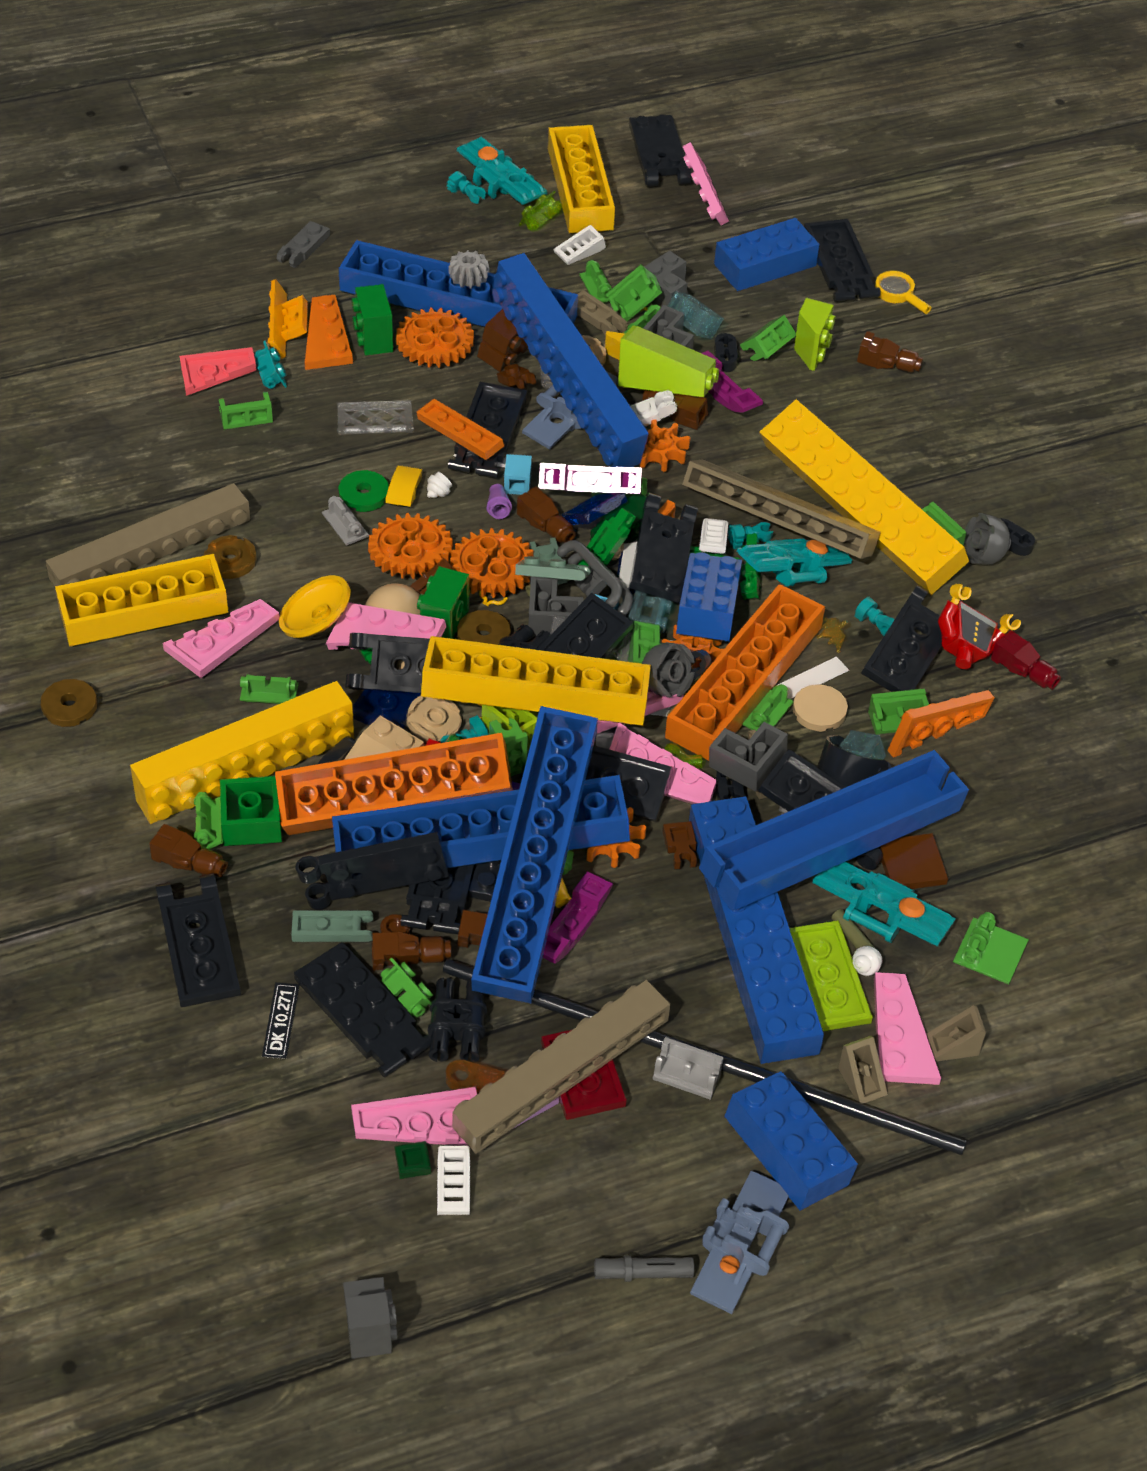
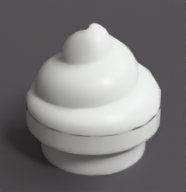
M437 472L427 480V496L429 498L444 497L450 493V488L453 485L448 478Z
M863 946L854 952L853 966L859 974L870 976L879 971L882 964V956L877 949L871 946Z

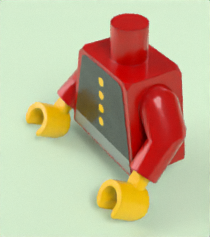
M954 584L950 588L952 599L947 601L938 619V624L942 633V647L956 656L955 665L958 668L968 669L976 661L984 660L993 653L995 643L1008 630L1018 629L1021 621L1014 620L1010 625L1009 620L1013 614H1006L1001 617V627L997 629L998 623L960 601L970 598L971 588L963 587L962 584Z

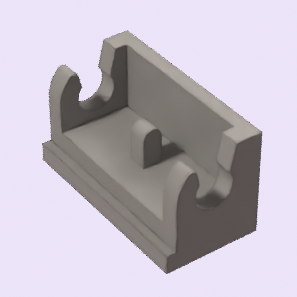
M665 1037L660 1057L657 1056L653 1080L711 1100L721 1075L723 1057Z

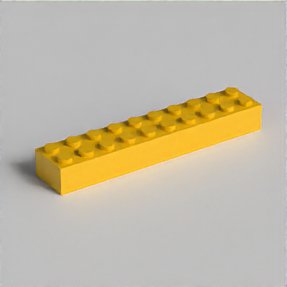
M797 399L760 431L766 447L843 517L880 531L876 547L918 585L929 591L928 594L932 595L969 562L965 547Z

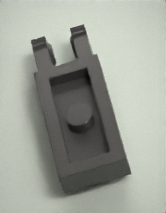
M310 221L286 245L281 247L277 253V260L284 263L289 258L290 266L296 268L330 236V228Z

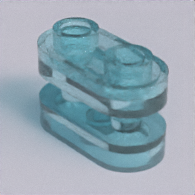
M636 590L628 619L632 622L639 621L660 625V632L665 633L668 617L664 616L665 613L670 614L673 601L657 596L656 598L647 596V593ZM645 606L653 608L651 617L643 615Z

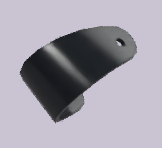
M839 735L827 736L817 768L845 786L853 785L889 768L888 762L884 759L867 758L843 750L844 738Z

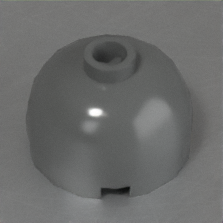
M978 513L979 516L972 517L965 528L966 537L964 543L967 544L966 548L968 551L966 553L969 563L990 565L1001 560L1011 546L1008 527L1000 518L990 514Z
M669 642L652 647L642 661V664L651 665L648 689L664 697L672 698L675 694L678 697L682 696L690 688L694 679L695 672L690 673L691 663L695 662L690 649L683 644Z

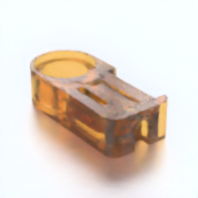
M455 1060L446 1068V1084L451 1090L476 1087V1093L479 1094L488 1083L494 1084L504 1077L506 1072L465 1060ZM457 1070H462L468 1074V1078L464 1081H456L451 1075Z

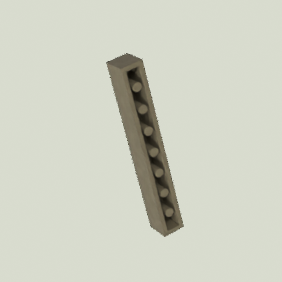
M692 460L689 462L682 485L862 559L873 555L880 531L706 460Z
M234 483L46 560L49 579L55 587L130 571L249 521V501Z
M647 980L638 986H631L622 997L614 1002L609 1001L600 1012L591 1018L586 1017L582 1019L575 1029L567 1034H560L551 1045L544 1050L535 1051L519 1067L514 1066L510 1068L504 1077L494 1084L488 1083L479 1094L469 1101L463 1100L452 1111V1128L477 1154L666 1023L669 1019L670 1003Z

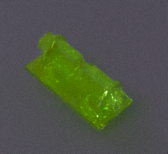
M555 191L547 196L543 194L533 207L531 205L527 206L521 213L523 218L519 226L526 223L529 230H537L548 219L550 220L560 213L562 205L559 201L553 199Z

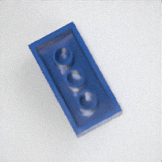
M796 218L716 242L714 265L736 291H740L815 267L819 243Z
M702 552L690 553L679 606L676 634L730 641L742 560L731 556H710Z
M782 1071L732 1094L724 1117L776 1182L781 1185L800 1211L849 1185L858 1163Z

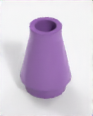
M494 484L489 489L487 511L493 518L503 519L509 515L512 503L504 487L501 484Z

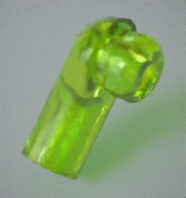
M669 743L664 747L666 751L681 761L687 762L697 769L702 768L701 755H687L674 743Z

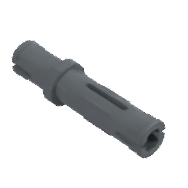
M624 1255L623 1258H595L594 1261L595 1279H624V1282H631L632 1278H693L694 1276L693 1257L631 1258V1255Z

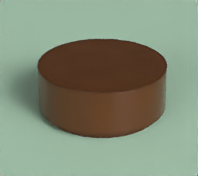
M393 914L382 920L380 933L399 931L409 934L410 927L401 926L402 916Z

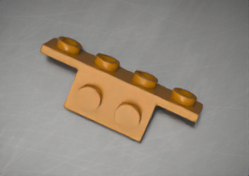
M274 279L271 281V290L269 291L271 302L269 306L270 322H268L270 331L268 344L270 348H276L282 359L286 356V341L307 333L308 301L303 295L287 301V293L279 282Z

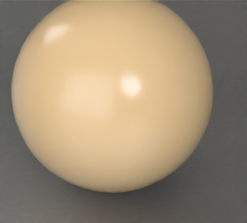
M392 583L375 590L365 605L420 615V610L417 609L420 594L407 585Z

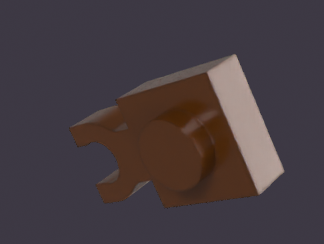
M518 364L508 365L504 368V371L497 373L498 382L509 387L517 385V388L522 389L525 388L524 384L536 383L534 373L520 367Z
M692 822L663 824L662 831L667 854L675 853L673 860L674 869H680L681 859H687L690 862V868L696 867L697 859L693 852L696 851V840Z

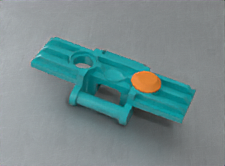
M479 137L457 148V151L476 166L473 174V183L480 186L482 177L489 182L488 195L492 199L496 197V191L499 190L502 194H510L523 205L547 194V190L534 180V177L527 173L525 168L520 169L512 162L509 156H504L505 152L503 150H497L483 137Z
M815 539L767 541L766 544L745 545L743 548L737 549L738 554L757 572L772 571L777 575L776 579L785 586L812 581L824 583L827 580V572L823 567L852 563L848 553ZM792 566L798 571L797 573L791 570Z
M847 862L818 873L812 882L850 902L843 919L847 921L852 920L885 937V941L889 943L893 941L901 928L938 946L956 919L950 914L918 899L914 890L880 873L876 874L872 871L867 873ZM851 884H861L862 886H864L865 889H855L851 886ZM873 904L886 911L889 917L887 923L884 924L864 913Z

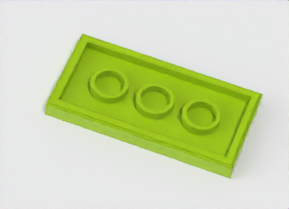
M839 920L789 928L822 1030L828 1031L870 1024L873 1017L857 971L853 966V960Z

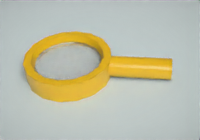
M886 271L877 277L875 288H880V299L890 303H903L907 301L924 314L930 312L931 306L913 294L915 283L909 275L899 271Z

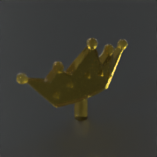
M824 617L823 620L826 621L822 625L824 630L817 635V639L830 638L828 644H835L836 652L840 653V648L845 639L842 627L847 625L848 621L845 619L840 623L837 618Z

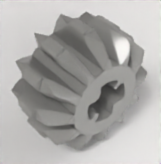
M467 250L465 253L458 251L457 255L451 257L449 274L453 284H460L461 288L469 286L471 289L474 285L480 287L481 283L486 282L489 264L484 254Z

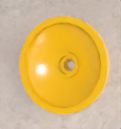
M329 575L317 578L301 587L289 598L281 610L279 626L282 631L289 637L306 638L331 627L343 614L350 598L348 583L340 576Z

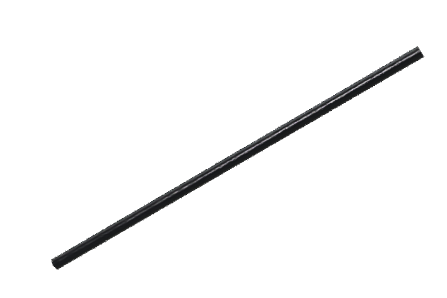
M447 959L443 966V973L466 981L472 978L474 967L451 959ZM534 990L531 1004L581 1021L586 1017L591 1018L599 1012L540 990ZM656 1031L651 1032L639 1041L661 1049L664 1038L667 1037L722 1056L721 1071L755 1083L776 1074ZM787 1078L806 1101L959 1155L963 1154L966 1144L964 1139Z

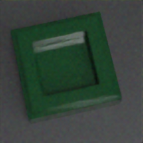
M426 1141L394 1146L399 1179L431 1174Z

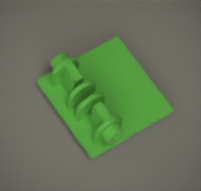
M985 912L978 919L973 917L953 962L1009 985L1029 939L996 927L995 916L990 912Z

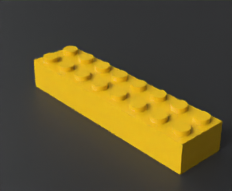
M430 636L422 672L421 696L539 712L540 706L595 717L600 721L643 725L651 665Z
M335 681L130 765L136 801L149 823L152 824L159 820L167 819L169 816L185 809L193 808L195 806L194 798L199 792H206L211 799L219 797L221 779L267 777L276 771L296 765L298 762L314 755H320L324 751L333 748L347 736L354 739L352 702L340 684Z

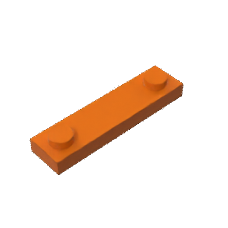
M436 399L431 400L416 412L418 420L485 460L504 447L502 438Z

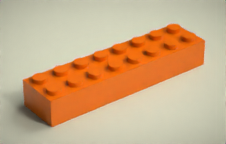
M779 584L667 716L665 738L709 761V746L724 728L734 733L740 729L747 717L822 628L825 606Z
M502 733L275 772L281 825L288 835L333 828L332 816L513 790L506 742Z

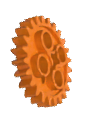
M430 308L429 312L426 313L423 309H420L419 315L412 312V318L405 316L404 322H400L399 328L396 329L398 351H403V357L410 356V362L418 360L419 366L424 362L427 363L429 368L433 363H436L438 368L441 367V363H445L447 366H450V361L459 363V357L465 359L466 353H471V347L474 346V330H472V325L467 324V318L460 319V313L452 315V310L443 313L442 308L438 312H434L433 308Z
M406 513L405 518H401L397 514L394 521L386 518V524L379 522L378 529H372V535H369L368 543L370 560L375 561V567L382 566L383 573L391 570V576L401 573L402 579H404L406 574H410L412 579H415L418 573L422 576L423 571H429L443 558L449 562V556H451L453 549V539L451 538L450 531H446V525H439L438 519L430 522V516L428 515L421 519L419 513L414 518H411L409 513Z
M490 528L489 533H485L480 529V535L470 532V539L462 537L461 543L455 544V550L451 551L450 565L455 571L469 574L471 594L481 591V597H484L488 592L491 593L492 598H495L496 593L500 592L505 597L507 590L515 594L516 587L523 589L524 582H530V576L515 575V567L518 562L524 560V557L533 556V550L529 549L528 542L522 543L521 536L514 539V532L504 535V529H501L499 533H495L493 528Z

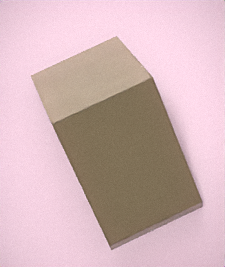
M973 1005L928 1032L926 1036L934 1059L936 1061L979 1056L986 1031L978 1008Z
M869 1036L843 1045L838 1069L856 1101L864 1104L888 1095L874 1037Z

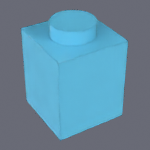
M507 454L504 474L506 494L522 495L530 490L532 456Z

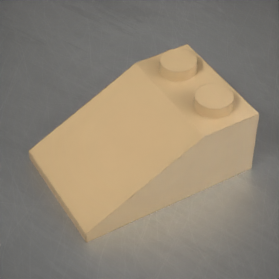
M380 715L362 732L344 760L424 746V742Z

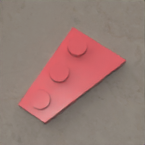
M252 347L180 356L186 396L256 371Z

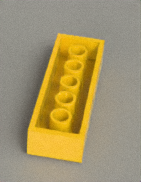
M593 125L549 128L548 152L568 232L578 233L589 225L599 232L614 230L615 206Z
M214 554L55 586L69 647L228 613L226 589Z

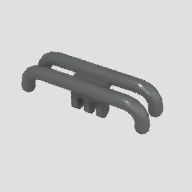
M571 540L561 545L557 550L559 557L566 556L570 551H576L569 557L568 564L577 565L580 561L584 560L591 568L589 576L581 581L575 580L577 587L588 597L591 592L598 595L608 585L611 588V595L606 600V603L614 608L622 597V604L617 611L626 616L633 604V596L629 589L583 543Z

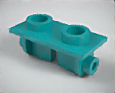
M264 340L265 348L257 350L254 355L262 383L265 387L271 389L281 382L286 388L287 385L284 377L287 374L282 364L278 363L281 357L276 348H270Z

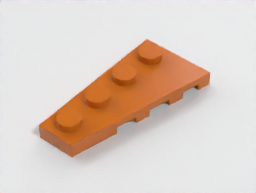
M336 295L312 297L305 370L353 364V356Z
M989 690L959 698H951L936 704L932 703L916 709H909L902 715V720L887 751L895 758L902 754L901 749L910 746L912 749H915L922 745V740L933 736L937 739L945 735L952 726L959 729L986 716L995 697Z

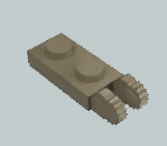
M584 290L578 293V316L599 330H602L605 336L606 331L618 332L617 330H619L621 333H624L627 330L628 322L618 315L615 310Z

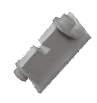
M332 496L328 500L329 509L323 511L322 514L347 546L369 537L367 531L347 505L343 503V500L340 497Z

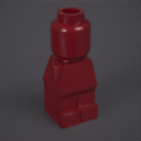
M1012 630L995 643L991 660L996 664L1001 663L1010 672L1025 678L1029 675V679L1041 688L1053 690L1060 682L1061 676L1057 674V669L1045 660H1040V655L1032 644Z

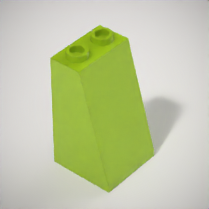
M632 326L621 338L618 386L659 392L669 390L675 394L704 397L709 390H712L713 384L718 381L719 368H716V359L639 326Z

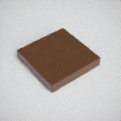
M933 833L900 837L878 847L883 854L881 862L886 877L910 889L947 885L948 877Z

